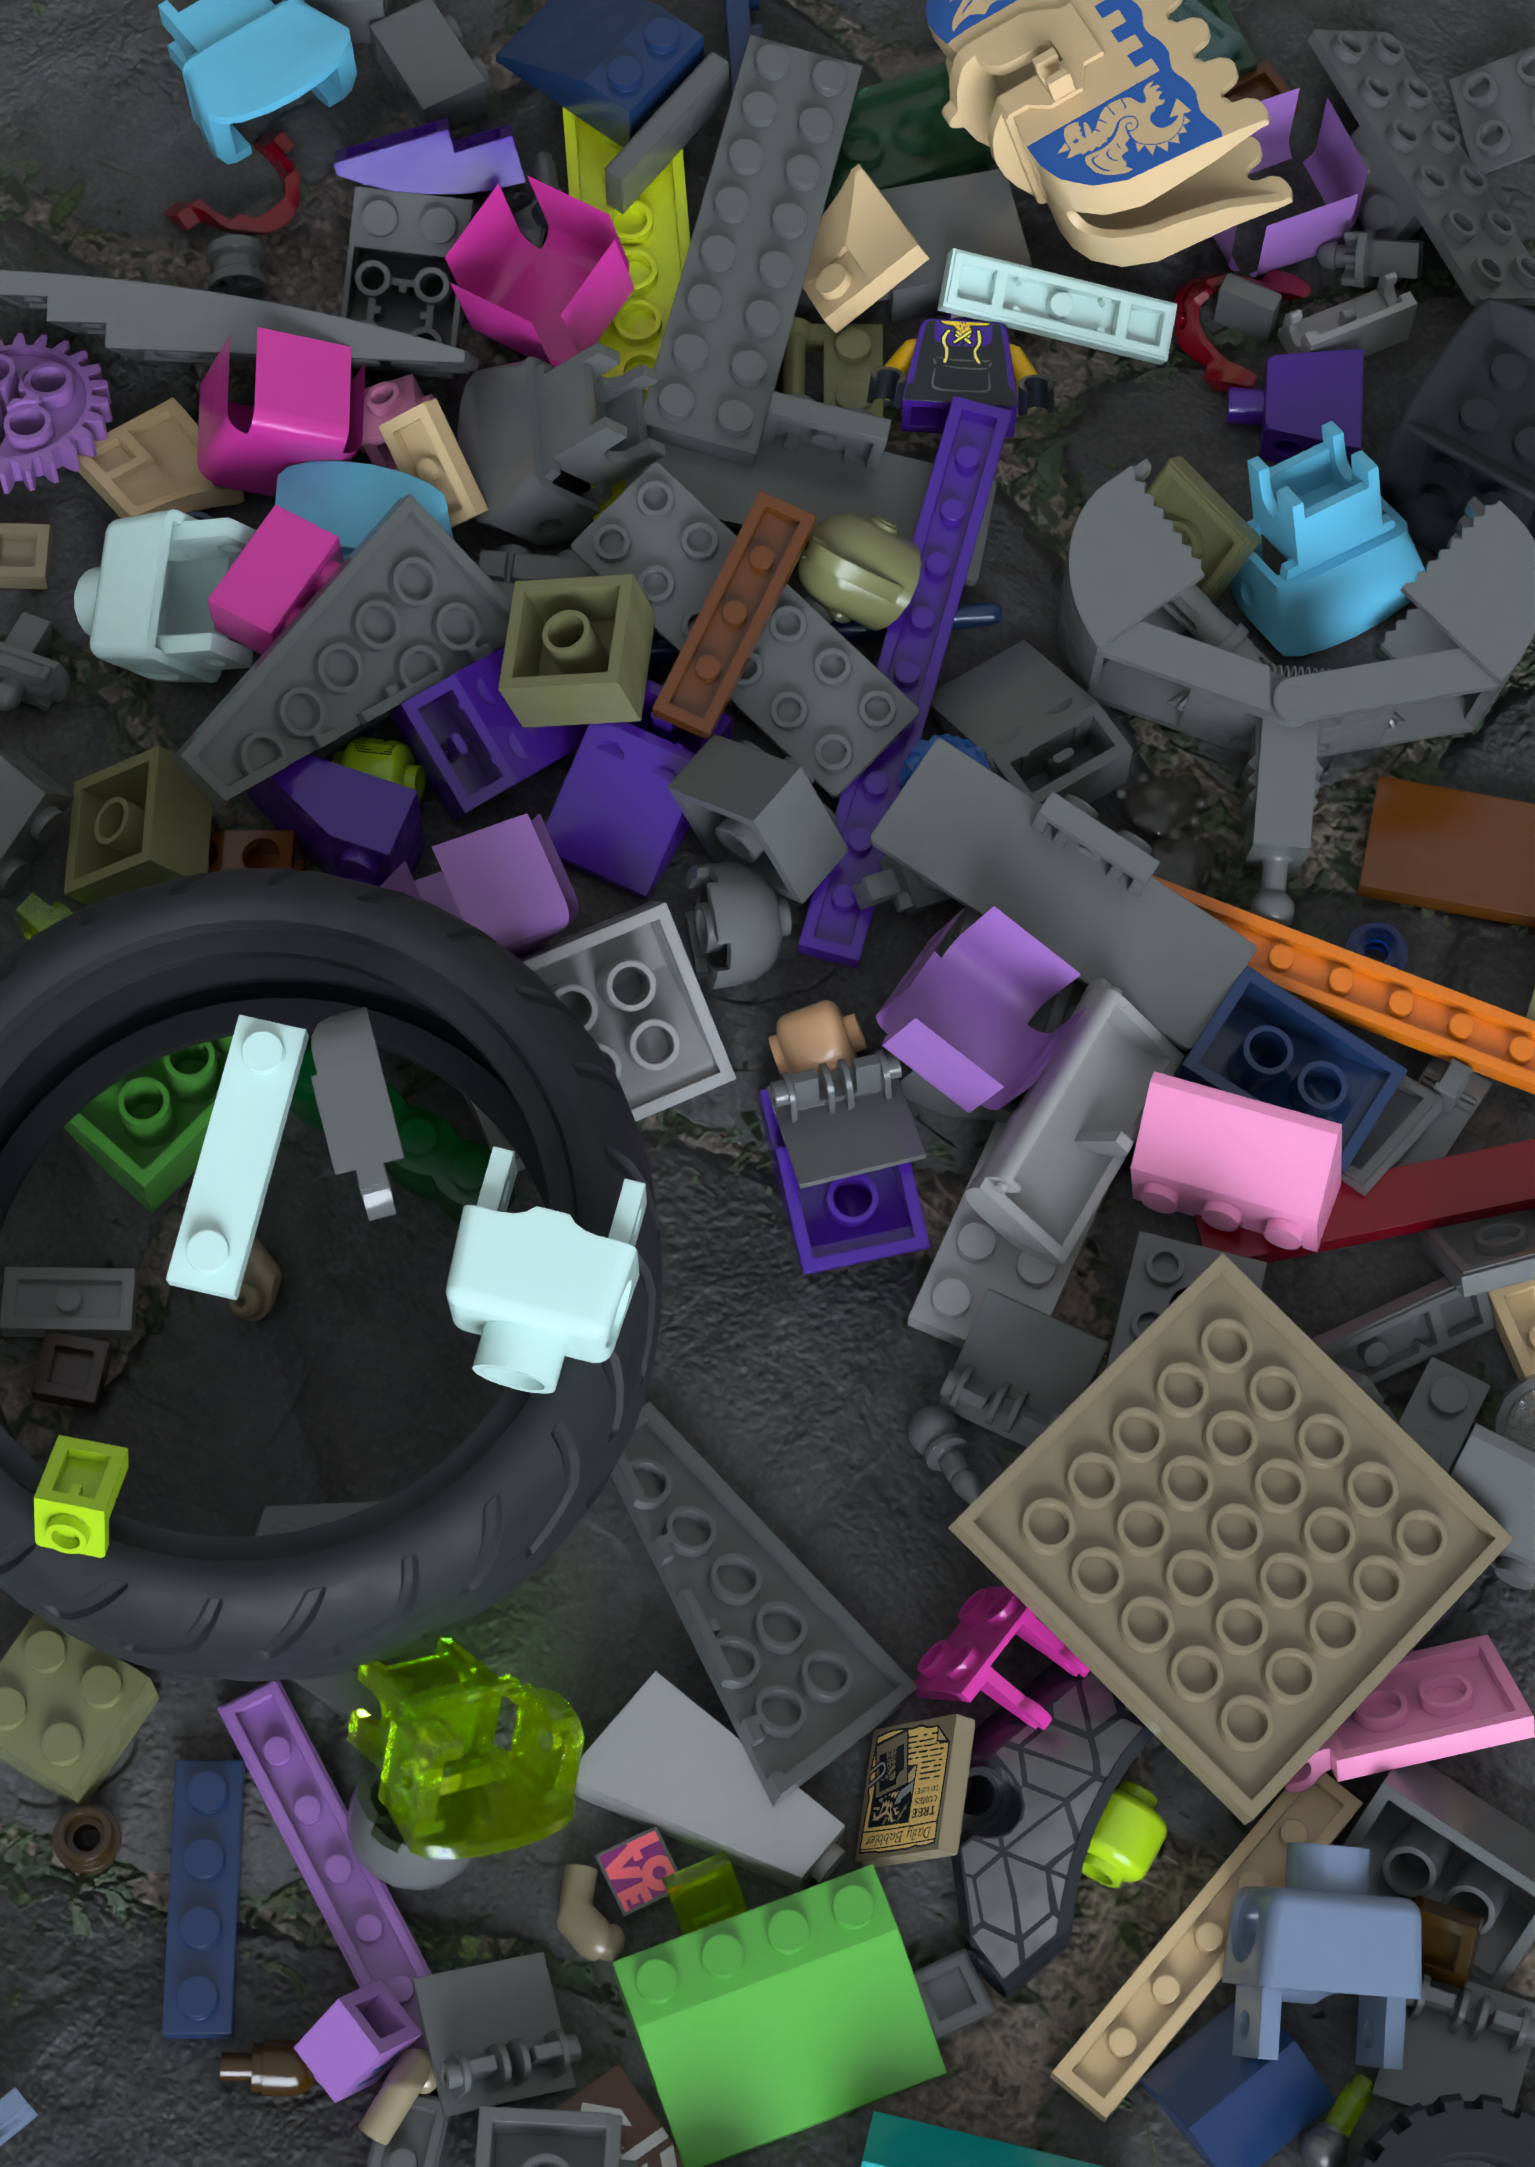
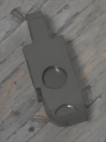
M367 1007L334 1014L317 1024L311 1036V1049L317 1075L311 1076L334 1173L339 1175L356 1170L358 1187L365 1204L368 1219L372 1221L397 1214L388 1170H386L384 1163L404 1158V1153Z

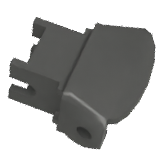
M599 342L557 367L530 356L523 361L474 371L466 382L460 402L457 436L461 452L489 509L474 517L477 522L485 526L500 528L536 545L559 544L569 541L582 533L591 523V518L601 513L600 503L605 504L612 498L611 486L666 455L665 444L648 438L643 410V390L658 382V372L641 364L618 377H601V375L620 364L619 352ZM562 470L593 484L594 488L579 496L554 485L553 480L561 474Z

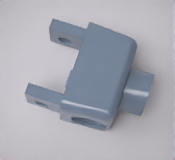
M1289 1842L1287 1843L1285 1887L1244 1886L1233 1895L1222 1983L1236 1984L1232 2055L1278 2060L1282 2002L1315 2004L1333 1994H1358L1355 2065L1403 2070L1406 1999L1422 2000V1917L1420 1908L1410 1899L1369 1895L1371 1849Z

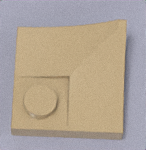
M860 164L852 168L838 195L821 217L802 287L823 320L836 334L930 259Z
M174 397L107 432V440L94 441L97 452L95 457L77 455L80 466L78 472L120 518L171 509L187 513L213 507L238 505L245 501L243 491L214 486L212 481L202 475L197 465L199 426Z

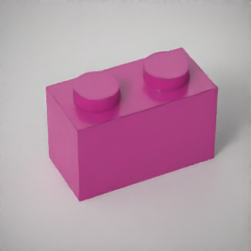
M275 504L207 599L215 631L262 655L344 562L339 537Z

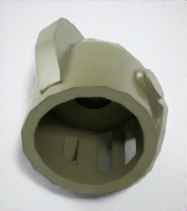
M838 513L816 523L798 560L799 579L805 593L822 605L832 619L843 624L845 622L849 623L852 620L868 629L878 631L888 627L899 618L911 601L920 575V549L916 542L898 534L897 525L877 514L875 516H859L851 513Z

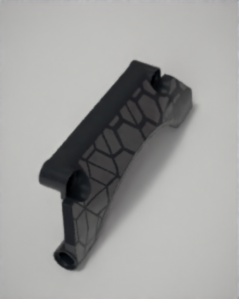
M1458 1599L1406 1656L1459 1612L1461 1607ZM1055 1662L1020 1690L1026 1697L1043 1707L1053 1720L1045 1730L1039 1727L1036 1730L1031 1728L1003 1706L975 1728L968 1778L973 1777V1788L971 1794L965 1800L961 1827L963 1832L960 1834L958 1853L955 1856H951L960 1930L972 1946L968 1950V1955L975 1968L987 1983L1007 2000L1068 1947L1072 1934L1075 1900L1083 1863L1096 1826L1112 1793L1129 1766L1154 1736L1091 1671H1089L1085 1678L1080 1674L1075 1677Z

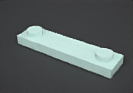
M953 248L947 255L937 310L983 322H998L1007 328L1162 365L1168 360L1177 304Z
M239 1015L168 1269L166 1281L169 1285L228 1299H238L309 1039L306 1029Z

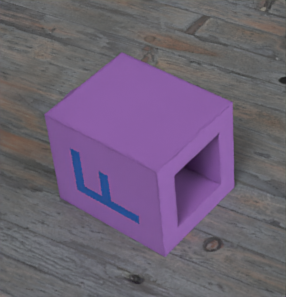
M379 1979L338 1998L293 2048L313 2073L315 2080L336 2103L378 2082L393 2066L396 2058L403 2051L408 2050L423 2033L382 1979Z

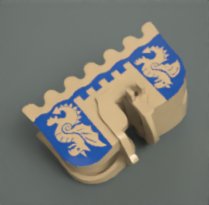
M927 0L925 10L928 26L934 41L946 55L950 100L944 106L942 115L951 128L964 127L977 141L989 146L991 156L1004 176L1018 188L1033 195L1038 203L1045 204L1047 202L1062 235L1073 249L1091 261L1120 267L1158 262L1226 229L1293 202V191L1289 184L1281 177L1269 176L1260 180H1250L1248 178L1249 172L1261 162L1263 156L1259 141L1249 136L1260 128L1269 125V112L1263 103L1255 98H1244L1231 102L1224 97L1237 83L1239 76L1236 65L1229 58L1218 57L1206 62L1196 58V55L1209 44L1211 34L1208 24L1201 18L1191 17L1179 22L1168 20L1169 15L1181 5L1183 0Z

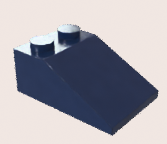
M549 0L496 54V62L624 148L704 60V36L661 6L643 0Z
M1246 966L1191 1050L1187 1051L1173 1077L1342 1124L1341 1174H1343L1408 1070L1257 971Z

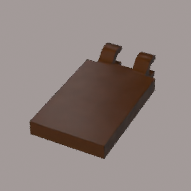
M1379 775L1357 896L1535 928V804Z

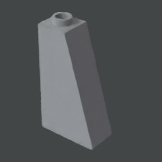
M657 1671L651 1675L567 1773L569 1790L580 1799L648 1828L657 1826L659 1832L798 1892L802 1891L812 1878L820 1884L823 1883L834 1872L846 1854V1851L840 1847V1844L844 1841L845 1825L800 1788H797L773 1807L740 1739Z

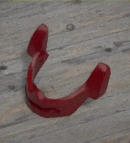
M268 131L254 142V148L266 157L277 170L282 181L284 194L282 200L262 216L250 217L240 213L234 218L229 219L214 211L199 198L190 203L174 204L163 214L174 226L184 231L190 230L198 223H203L230 234L258 236L274 232L287 225L299 207L300 173L286 157V154L295 145L284 131Z
M1270 270L1260 281L1246 276H1239L1280 293L1282 300L1306 298L1313 290L1309 283L1298 276L1282 271ZM1214 274L1190 279L1177 291L1173 303L1177 304L1174 329L1178 346L1206 368L1203 378L1214 391L1227 392L1228 387L1254 388L1258 379L1257 374L1241 365L1228 361L1206 338L1199 323V309L1211 294L1219 292L1227 276Z

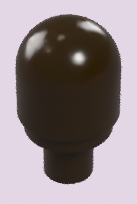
M264 2039V2042L253 2043V2053H221L220 2081H251V2092H261L262 2096H298L308 2091L316 2080L313 2073L293 2048L299 2042L298 2040Z

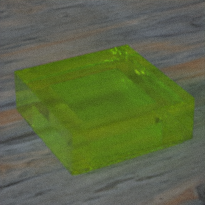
M725 1852L661 1878L682 1936L748 1911L732 1864Z

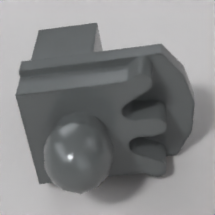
M1368 229L1362 232H1345V244H1339V241H1329L1323 244L1318 249L1317 260L1321 266L1328 270L1336 271L1337 268H1345L1341 280L1342 286L1364 288L1373 284L1375 277H1380L1392 271L1396 272L1397 278L1418 279L1422 276L1424 241L1377 238L1378 229Z
M23 612L5 642L0 641L1 712L12 711L21 702L36 706L42 711H47L53 701L61 702L70 692L71 680L68 672L60 662L46 658V655L53 646L51 621Z

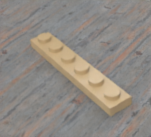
M1326 1772L1321 1775L1313 1786L1304 1791L1286 1792L1284 1790L1052 2071L1050 2077L1102 2122H1105L1222 1979L1233 1895L1244 1886L1285 1887L1287 1843L1331 1845L1360 1810L1363 1803Z

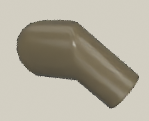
M256 1233L238 1299H228L232 1313L250 1322L258 1321L272 1311L283 1278L280 1266Z
M567 1864L564 1866L557 1915L558 1929L580 1956L590 1961L598 1959L608 1962L613 1961L620 1956L624 1949L625 1935L619 1925L609 1924L607 1919L593 1906L598 1870L586 1865Z
M411 2048L403 2051L396 2058L377 2096L358 2125V2128L368 2137L383 2145H388L419 2093L428 2094L437 2088L429 2053L426 2049Z

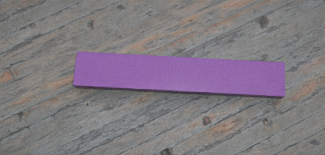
M280 1680L268 1681L218 1707L217 1710L359 1988L382 1979L423 2033L409 2049L424 2048L428 2051L412 1979L431 1975L432 1973L384 1881L374 1877L358 1862L347 1834L348 1811Z

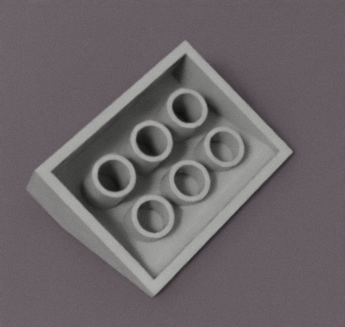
M648 902L517 957L531 968L558 996L598 1044L619 1079L635 1121H639L736 1079L666 902ZM464 1095L487 1147L491 1150L495 1146L514 1151L517 1171L526 1169L516 1150L497 1126Z

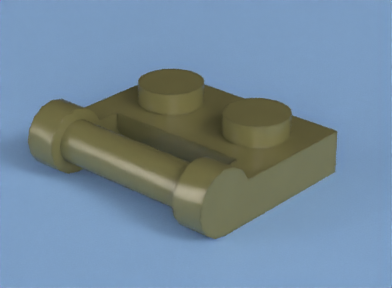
M794 317L782 360V393L787 395H806V352H823V403L845 409L861 408L883 418V399H876L873 401V404L866 401L871 371L876 367L883 366V324H848L836 334L828 324H811L803 318Z

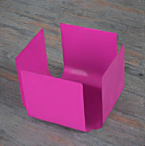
M528 176L548 223L546 241L541 249L537 248L521 234L498 183L445 257L458 286L450 284L474 331L526 357H536L557 367L597 343L634 291V285L629 275V262L609 214Z
M257 327L255 405L253 407L228 401L229 335L200 384L197 465L202 475L212 481L214 486L276 498L278 475L288 466L309 461L350 462L363 442L365 381L364 363L350 384L351 347Z

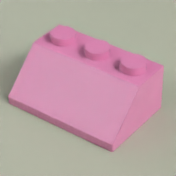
M1154 1071L1149 1083L1131 1164L1133 1199L1141 1201L1148 1208L1160 1213L1170 1214L1177 1211L1194 1216V1213L1201 1215L1208 1225L1218 1230L1231 1232L1241 1227L1263 1234L1267 1241L1280 1248L1294 1250L1302 1245L1304 1249L1318 1252L1321 1238L1341 1186L1342 1124Z

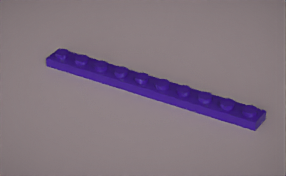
M953 396L913 537V541L917 543L920 549L921 569L918 584L911 601L903 613L888 626L877 664V669L919 708V716L840 795L835 813L838 819L836 828L849 851L813 891L798 943L797 953L858 969L875 906L860 910L851 887L861 883L862 878L882 871L878 860L887 856V854L874 847L870 843V837L903 789L899 778L900 772L904 767L903 762L923 736L1010 423L1011 410Z

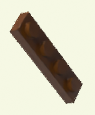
M761 490L759 491L652 708L653 716L706 740L712 737L816 526V515Z

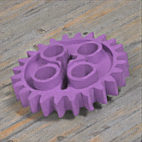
M23 333L16 335L12 345L4 346L0 339V482L4 494L11 492L15 481L23 480L29 491L35 490L36 477L44 475L54 484L59 482L57 469L63 466L75 472L79 471L80 466L77 455L95 457L97 452L94 441L107 440L108 438L105 424L112 422L113 417L110 408L112 402L107 380H103L99 364L90 365L88 354L85 350L72 355L69 341L64 340L51 349L48 337L44 334L33 345H26Z

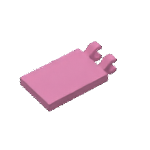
M1488 1634L1412 1651L1393 1668L1291 1778L1284 1788L1286 1792L1304 1791L1313 1786L1321 1775L1328 1770H1332L1337 1782L1532 1738L1535 1737L1534 1715Z

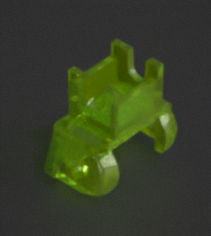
M449 1636L438 1639L436 1654L389 1666H384L380 1661L359 1666L357 1679L378 1699L381 1705L382 1718L379 1721L363 1708L353 1710L351 1712L347 1741L382 1771L378 1793L379 1801L387 1808L411 1853L424 1858L450 1860L486 1856L513 1850L545 1839L565 1828L574 1818L577 1806L574 1793L585 1737L579 1717L572 1706L559 1693L548 1688H535L532 1684L520 1686V1680L510 1674L498 1677ZM502 1696H506L518 1706L512 1745L509 1751L498 1745L494 1746ZM549 1733L553 1735L554 1743L551 1740Z

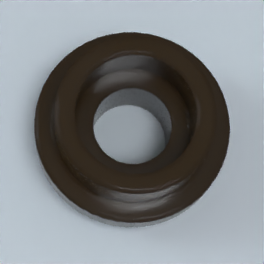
M83 1804L71 1808L60 1817L53 1831L52 1843L56 1856L66 1868L76 1873L91 1874L105 1869L115 1860L121 1849L122 1832L118 1821L110 1811L98 1805ZM86 1830L99 1832L100 1842L93 1850L81 1851L76 1847L77 1838L82 1832Z

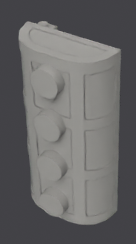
M1097 978L1090 981L1071 1018L1085 1007L1086 1009L1035 1084L1028 1088L1017 1109L1013 1111L1007 1121L1004 1131L981 1170L974 1177L965 1193L969 1205L1005 1239L1031 1256L1050 1263L1064 1265L1136 1141L1149 1083L1154 1071L1173 1076L1184 1058V1055L1122 996L1123 992L1119 988L1112 986L1105 978Z

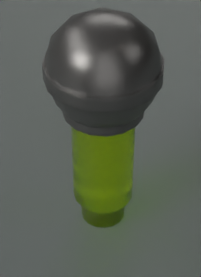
M1356 2074L1352 2082L1345 2085L1326 2120L1320 2122L1317 2127L1312 2128L1308 2133H1305L1301 2139L1299 2150L1300 2156L1307 2167H1343L1345 2165L1348 2155V2144L1350 2142L1348 2136L1370 2100L1369 2093L1374 2086L1369 2079Z

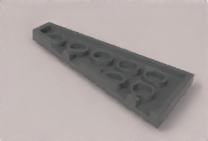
M411 494L406 495L391 507L171 760L215 805L225 802L285 769L293 762L330 744L345 733L373 720L437 684L444 678L504 646L512 602Z
M648 1402L642 1406L634 1433L610 1476L774 1807L913 1698L919 1686L652 1403Z

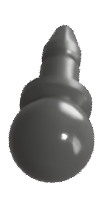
M926 1406L918 1410L912 1416L908 1425V1438L912 1447L924 1456V1460L931 1470L943 1471L955 1493L971 1505L981 1495L979 1480L965 1458L969 1445L964 1436L960 1434L957 1418L951 1411L941 1406Z

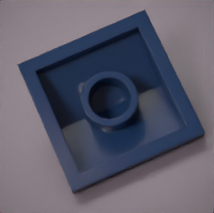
M1234 2001L1142 2076L1139 2081L1209 2167H1260L1336 2103V2100L1296 2041L1281 2026L1278 2060L1232 2055Z

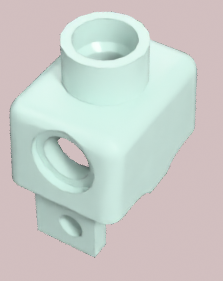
M175 509L119 518L112 521L105 532L101 567H94L85 571L78 580L74 593L76 616L84 632L90 636V649L92 653L101 660L159 682L214 683L219 679L222 670L251 668L253 650L229 640L227 636L215 631L207 599L257 530L229 517L198 520Z
M493 1146L477 1205H465L463 1207L446 1285V1296L454 1324L466 1332L481 1335L472 1367L476 1374L489 1381L516 1390L541 1394L553 1393L557 1386L565 1356L591 1363H601L607 1360L614 1350L640 1275L638 1252L635 1246L647 1205L646 1184L624 1179L609 1237L606 1238L585 1231L567 1213L538 1206L526 1212H506L518 1172L514 1151Z

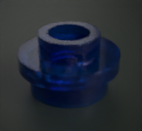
M1371 922L1359 926L1350 934L1345 945V949L1365 956L1364 952L1369 949L1380 950L1386 957V960L1381 963L1402 971L1408 959V947L1405 939L1396 928L1384 922Z

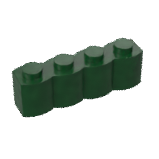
M309 1038L289 1110L305 1124L324 1131L311 1076L317 1075L312 1055L311 1038ZM385 1081L404 1153V1158L384 1163L389 1174L401 1187L410 1193L427 1199H437L443 1211L460 1225L463 1207L465 1205H477L492 1150L473 1141L459 1140L455 1131L443 1118L428 1109L406 1105L400 1093ZM514 1186L507 1209L516 1199Z

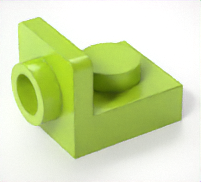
M58 1435L34 1496L35 1542L37 1545L55 1549L66 1554H83L98 1558L105 1556L109 1546V1518L129 1467L128 1448Z

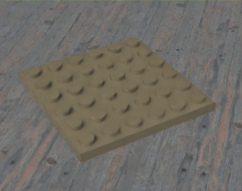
M1224 1253L948 1527L1244 1825L1251 1822L1514 1539Z

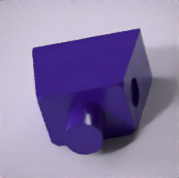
M1364 349L1280 354L1267 358L1261 389L1228 387L1225 422L1260 425L1259 456L1263 460L1280 463L1322 443L1321 426L1333 421L1344 433L1346 456L1352 469L1351 455L1361 450Z

